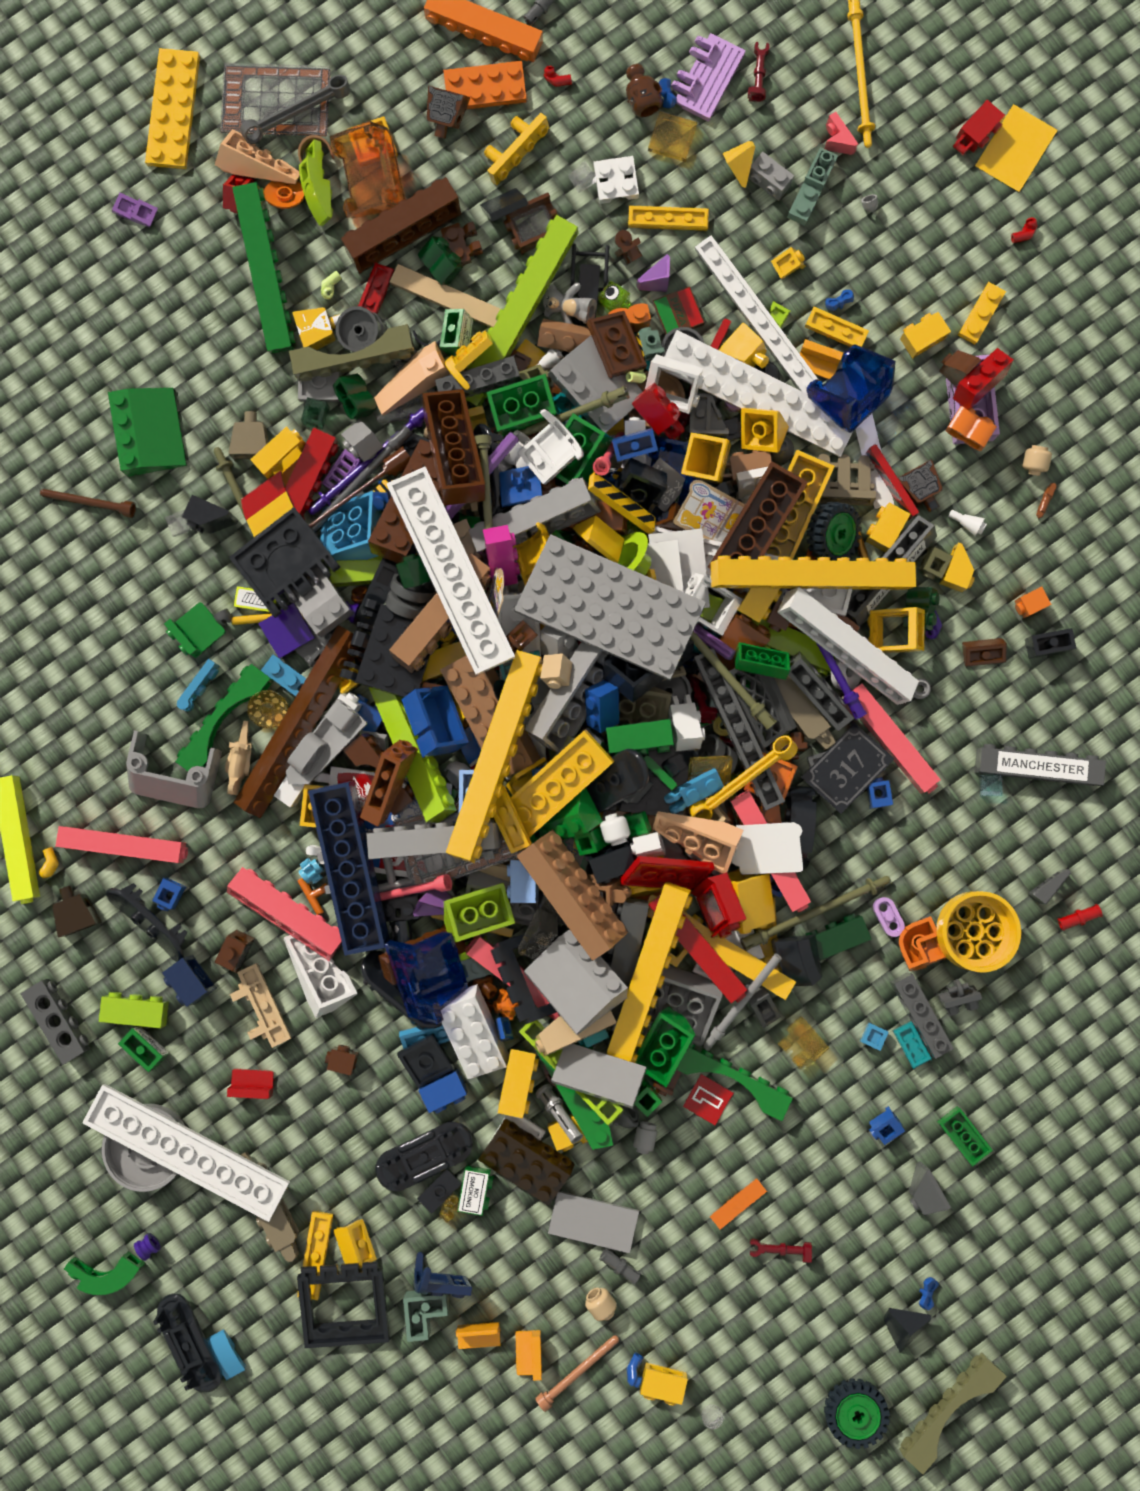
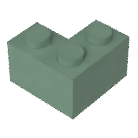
M415 1290L406 1291L403 1303L407 1342L429 1340L431 1333L430 1318L448 1316L450 1310L449 1294L434 1296L431 1295V1292H428V1294H418Z

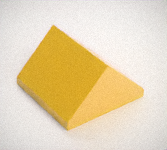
M741 408V449L778 453L789 428L780 411Z
M596 515L575 525L573 529L586 542L609 560L615 563L619 562L624 543L622 536Z

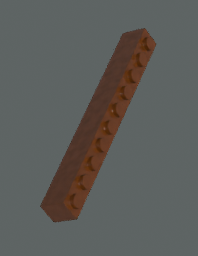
M340 625L337 626L234 801L236 805L249 814L258 818L262 817L286 776V770L290 766L287 763L288 758L301 740L313 731L343 680L339 677L341 670H349V668L343 666L344 661L353 662L356 658L347 654L348 649L360 651L359 648L350 645L353 633Z

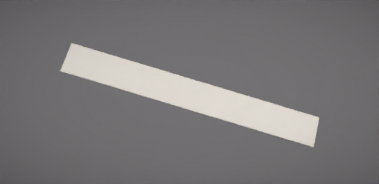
M860 361L841 364V372L853 417L859 419L855 430L861 454L866 455L869 447L874 444L881 451ZM874 469V471H871V483L875 484V488L872 491H876V499L873 503L874 508L885 507L889 502L894 505L892 494L877 470Z

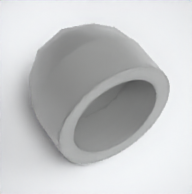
M875 194L865 196L861 200L862 206L867 212H873L878 207V198Z

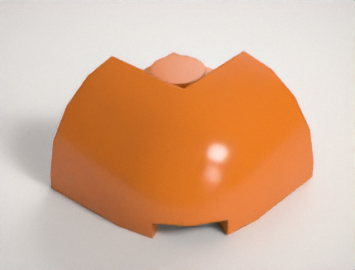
M931 916L911 923L900 934L899 947L909 971L926 968L927 965L946 959L938 944L936 926Z

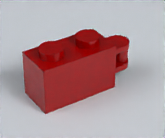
M986 100L961 127L956 136L958 140L953 145V148L961 153L962 156L969 150L974 153L979 147L981 149L984 148L990 140L989 136L992 133L996 134L1002 128L1003 124L1001 122L1005 114L989 100Z
M655 382L640 393L632 402L634 408L657 435L664 432L670 440H674L684 432V427L677 420L681 415L678 406L667 398L663 388L657 386Z

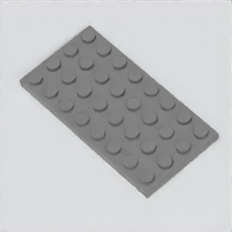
M550 534L514 611L671 681L706 602Z

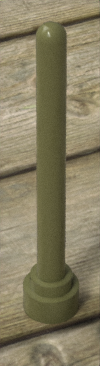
M490 435L475 436L477 450L480 452V464L485 481V501H483L484 527L488 529L493 528L488 450L492 442Z

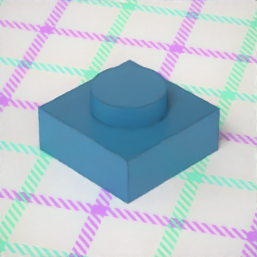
M868 1022L860 1042L881 1051L889 1032Z

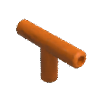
M303 878L299 879L298 883L314 912L318 915L323 914L324 910L317 897L326 893L324 886L327 883L312 891L309 884Z

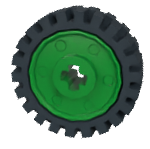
M826 502V504L820 505V508L815 510L816 515L811 516L813 522L808 524V527L811 529L807 531V535L810 536L807 539V544H811L808 549L812 552L811 555L816 557V560L820 557H830V561H837V558H851L850 554L854 555L856 552L854 547L858 548L859 546L857 539L861 540V535H858V533L862 531V527L858 526L861 523V519L858 518L859 514L855 512L856 509L845 503Z
M851 1378L849 1382L841 1381L840 1386L836 1384L834 1391L830 1390L828 1393L829 1398H826V1407H824L825 1419L833 1436L841 1444H846L849 1448L854 1446L855 1449H860V1446H863L865 1449L869 1448L868 1444H877L876 1440L883 1438L882 1434L887 1432V1425H889L890 1421L888 1417L890 1416L889 1409L881 1392L870 1382H864L862 1379L855 1381L854 1378ZM858 1411L859 1415L855 1416L854 1412Z

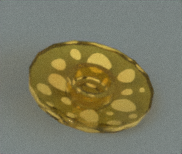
M263 690L254 694L247 704V713L250 720L263 728L279 726L288 711L286 699L280 693L272 690ZM270 704L272 707L266 708L265 705Z

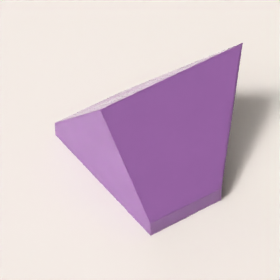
M668 254L638 278L636 288L642 291L667 292L670 256Z
M436 889L429 890L418 901L413 915L414 917L444 915L443 901L453 897L447 892H440Z

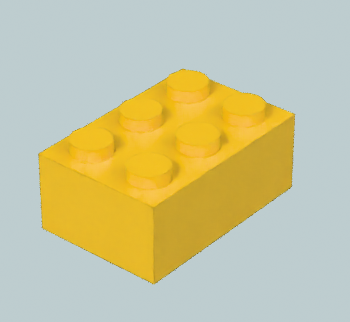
M510 1049L498 1107L499 1114L523 1118L524 1114H528L530 1101L527 1100L528 1092L532 1093L535 1081L531 1079L532 1071H537L539 1059L535 1058L536 1054Z

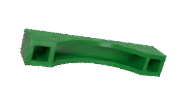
M253 664L245 666L240 673L241 677L239 680L229 686L227 690L229 693L224 699L221 698L216 703V709L212 715H207L202 722L203 726L201 729L191 735L189 739L191 742L188 746L183 747L178 752V758L175 762L187 771L195 766L206 768L210 748H213L215 736L224 719L241 704L259 698L257 695L262 697L265 694L263 692H266L274 682L272 678Z
M691 1043L677 1068L678 1071L686 1075L698 1072H712L733 1078L752 1093L763 1113L783 1121L793 1099L788 1095L789 1091L781 1086H778L776 1089L769 1085L770 1081L760 1076L756 1079L750 1076V1071L742 1067L737 1070L731 1067L733 1063L724 1058H721L719 1061L713 1058V1053L705 1049L699 1051L694 1048L695 1044Z

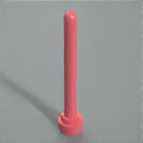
M618 432L614 438L624 436L625 434L624 432ZM612 442L604 456L598 457L593 464V470L598 475H606L611 468L610 460L615 453Z
M448 874L437 876L431 882L381 892V901L434 889L440 892L450 891L452 889V879Z

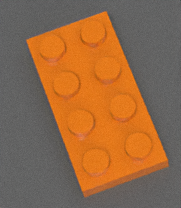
M522 61L443 70L445 89L470 97L466 110L527 102Z

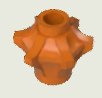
M502 988L499 989L497 1001L493 1002V1008L495 1013H500L502 1017H509L511 1021L516 1014L514 1008L519 1005L518 1002L512 1004L507 991Z

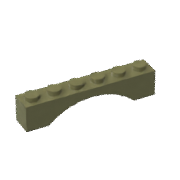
M408 324L388 328L373 344L349 354H327L311 347L289 351L293 374L298 381H310L312 377L316 376L328 377L332 373L339 371L345 373L356 367L368 368L378 362L386 364L396 358L408 359L411 355L416 354L412 333Z
M981 1352L979 1356L976 1355L971 1360L968 1369L958 1375L956 1383L951 1388L945 1390L940 1402L930 1408L928 1416L917 1423L915 1431L911 1436L906 1437L902 1441L899 1450L903 1457L920 1473L924 1474L937 1459L940 1434L952 1413L974 1397L993 1393L1007 1377L1005 1373L984 1353Z

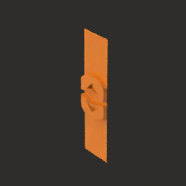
M756 1178L714 1212L710 1218L719 1229H722L767 1191Z

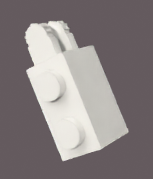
M690 694L684 696V704H679L677 696H672V705L669 707L668 719L671 721L675 751L700 749L702 740H705L704 728L700 727V711L696 710L695 703H692Z

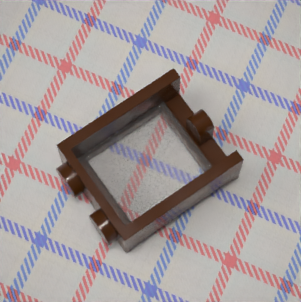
M548 192L527 201V206L506 215V220H503L507 232H512L513 238H511L515 250L519 249L521 255L536 248L541 237L544 238L547 233L546 227L551 219L554 220L556 215H558L556 209L551 204Z

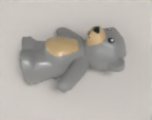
M580 283L572 285L564 295L557 290L555 285H549L548 292L545 294L543 301L544 315L550 317L553 313L561 312L564 323L573 324L572 316L586 324L589 319L595 318L597 302L593 298H573L581 288Z

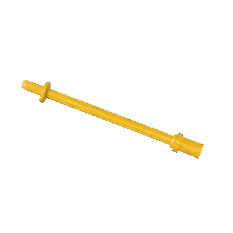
M848 0L849 12L847 17L852 22L862 118V124L858 126V132L863 133L864 146L870 148L872 146L871 132L875 130L876 126L870 122L860 26L863 11L861 10L860 0Z

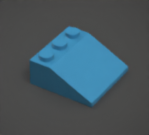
M373 492L353 497L338 508L321 526L320 541L335 560H368L378 556L371 553L368 540L384 510H377L373 505ZM329 506L324 507L323 510H322V513H323Z

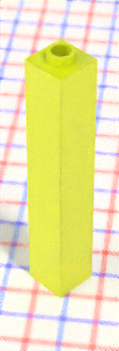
M13 775L1 777L0 831L12 901H20L21 904L34 902L33 898L40 897L20 777Z

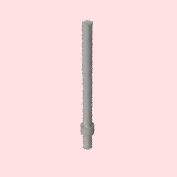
M774 954L745 992L747 995L733 1006L718 1026L716 1025L712 1029L710 1037L703 1044L705 1050L709 1051L717 1040L722 1039L728 1026L782 960L780 955Z

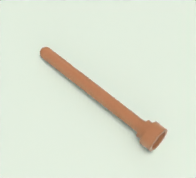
M613 1335L549 1392H541L535 1397L540 1408L544 1412L552 1407L554 1398L619 1342V1337Z

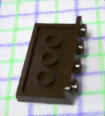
M508 1119L503 1120L478 1159L548 1206L570 1177L575 1166L574 1162L568 1157L563 1156L550 1145L543 1143L533 1134L528 1133Z

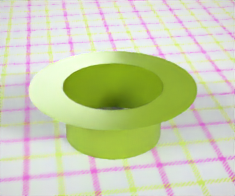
M634 532L624 537L618 564L646 575L651 566V557L646 553L648 539L644 533Z

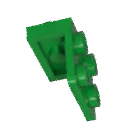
M197 603L176 622L169 619L164 623L169 637L172 640L177 639L181 644L178 646L186 656L191 655L194 658L202 654L226 632L222 625L216 622L212 613L203 603Z

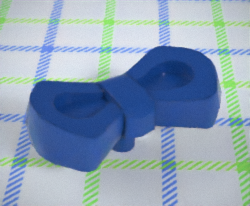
M663 78L659 81L662 88L661 94L664 98L663 107L670 109L676 105L677 98L671 91V80Z
M843 290L839 297L827 298L825 301L826 309L829 311H835L838 307L843 309L845 303L854 301V293L851 290Z
M932 1277L926 1278L924 1280V1289H920L923 1296L919 1301V1305L924 1310H931L934 1307L932 1295L939 1283Z

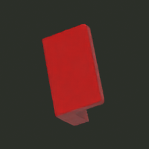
M233 1069L231 1086L227 1088V1097L271 1098L273 1096L274 1071Z

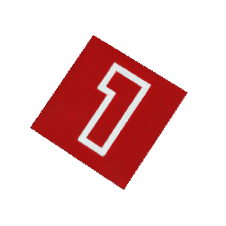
M701 1074L683 1107L716 1125L733 1092Z

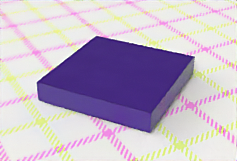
M295 603L290 604L286 611L280 610L282 614L277 618H274L272 615L258 623L279 659L315 639Z

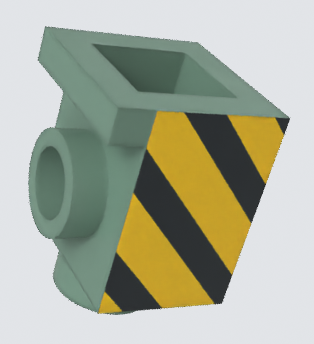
M651 327L641 329L636 335V340L645 361L653 360L656 355L662 356L665 352L661 345L658 330L652 331Z

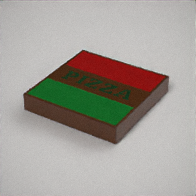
M690 286L655 299L652 302L665 335L675 328L689 327L695 329L703 326L705 323Z

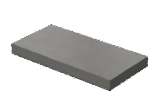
M571 1044L563 1048L551 1082L633 1109L647 1069L645 1066Z
M559 1191L556 1195L548 1234L630 1253L639 1210Z

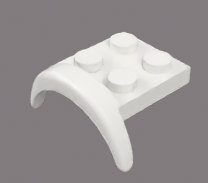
M543 409L540 414L550 424L526 444L518 454L542 484L546 485L575 458L580 460L584 456V452L570 431L553 414Z

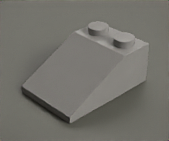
M317 566L312 571L319 577L321 581L319 585L307 574L305 577L313 586V590L304 597H301L293 586L290 589L299 599L295 603L315 634L322 638L355 613L331 580Z

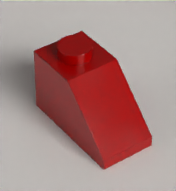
M232 174L223 184V208L229 209L233 213H238L232 187L254 183L255 178Z

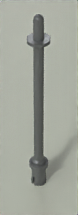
M403 425L392 438L389 437L387 439V446L320 516L355 492L383 463V460L393 451L401 448L413 433ZM334 512L311 528L317 537L319 536L316 531L334 514Z

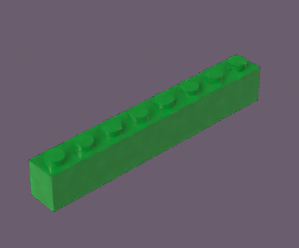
M257 182L233 186L267 351L273 354L293 350V344L296 343L294 332L290 331L289 323H292L290 312L285 309L284 303H287V296L285 290H281L280 283L283 282L281 270H277L276 266L279 258L277 251L273 250L272 242H275L272 229L268 228L267 222L270 221L268 209H264L263 201H266L264 189L260 188Z

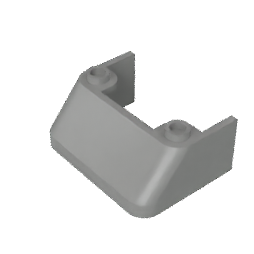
M134 731L126 761L128 783L131 792L136 795L194 808H205L208 806L222 751L210 748L206 768L200 766L192 767L187 773L186 780L146 772L148 759L143 754L147 734Z

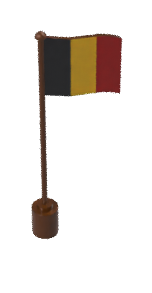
M403 446L383 460L384 465L382 468L384 470L309 524L310 528L386 473L388 476L393 475L394 477L401 474L411 458ZM281 470L241 499L244 516L254 537L293 508L284 487Z

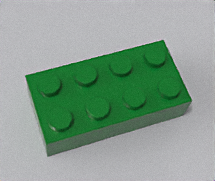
M739 642L735 650V669L786 680L790 672L789 653Z
M956 1106L937 1121L972 1167L993 1151L960 1107Z

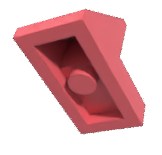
M835 111L829 115L826 124L828 133L833 137L827 140L824 149L852 155L855 153L858 143Z

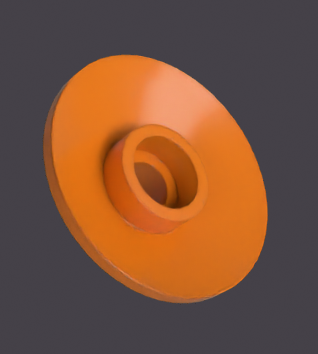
M271 181L264 190L266 201L271 206L280 209L293 208L304 199L302 185L298 181L296 184Z

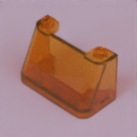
M368 121L329 136L332 153L338 158L343 159L351 197L345 199L343 205L347 218L354 219L379 214L384 210L392 209L399 201L405 199L391 132L387 127Z

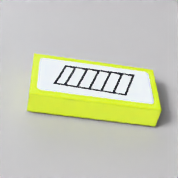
M237 586L234 607L270 613L253 589Z

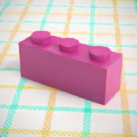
M508 525L483 529L491 581L497 567L498 570L501 568L503 571L504 586L518 584L517 575L520 574L518 562H515V560H518L516 547L513 548L516 545L514 532H509Z

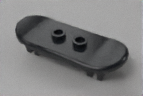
M478 424L473 430L474 437L477 435L491 436L492 445L488 450V457L499 445V443L495 442L503 441L504 436L492 433L485 424ZM499 465L489 475L492 519L494 515L511 508V506L502 507ZM483 501L479 502L480 520L484 522Z
M628 748L614 755L611 758L615 762L586 787L599 814L647 786L649 777L653 774L649 771L647 763L642 757V752Z
M134 883L121 890L109 888L106 891V897L112 905L129 917L134 924L163 948L175 962L184 957L181 946L188 932L184 930L178 933L182 926L177 924L170 930H167L166 925L140 902V895L143 891L140 888L136 892L132 891L136 888Z
M373 951L364 957L361 964V972L364 978L363 984H369V989L375 990L404 1016L408 1017L413 1025L417 1023L419 1030L423 1028L434 1029L442 1026V1022L436 1012L439 997L437 994L431 993V990L415 976L392 985L384 978L379 960V955L384 954V952Z
M447 1122L384 1152L378 1158L375 1165L377 1179L383 1187L391 1191H402L464 1161L471 1153L473 1147L472 1134L465 1125L459 1122Z
M177 1293L168 1294L160 1301L157 1308V1316L153 1323L154 1325L160 1324L157 1331L158 1333H163L170 1352L183 1375L180 1378L181 1382L187 1381V1385L184 1386L185 1391L193 1388L200 1392H212L221 1384V1369L187 1299Z

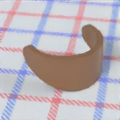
M309 135L299 144L298 157L300 163L303 161L305 149L313 140L321 141V146L327 148L332 159H335L329 143L323 137Z

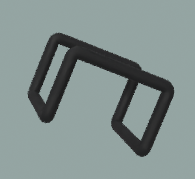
M573 243L571 286L575 284L576 255L605 257L604 287H599L598 292H605L608 287L609 245L605 246V252L576 251V244Z

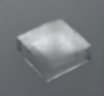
M184 510L165 517L173 537L192 530L191 527L186 525L187 521L182 518Z

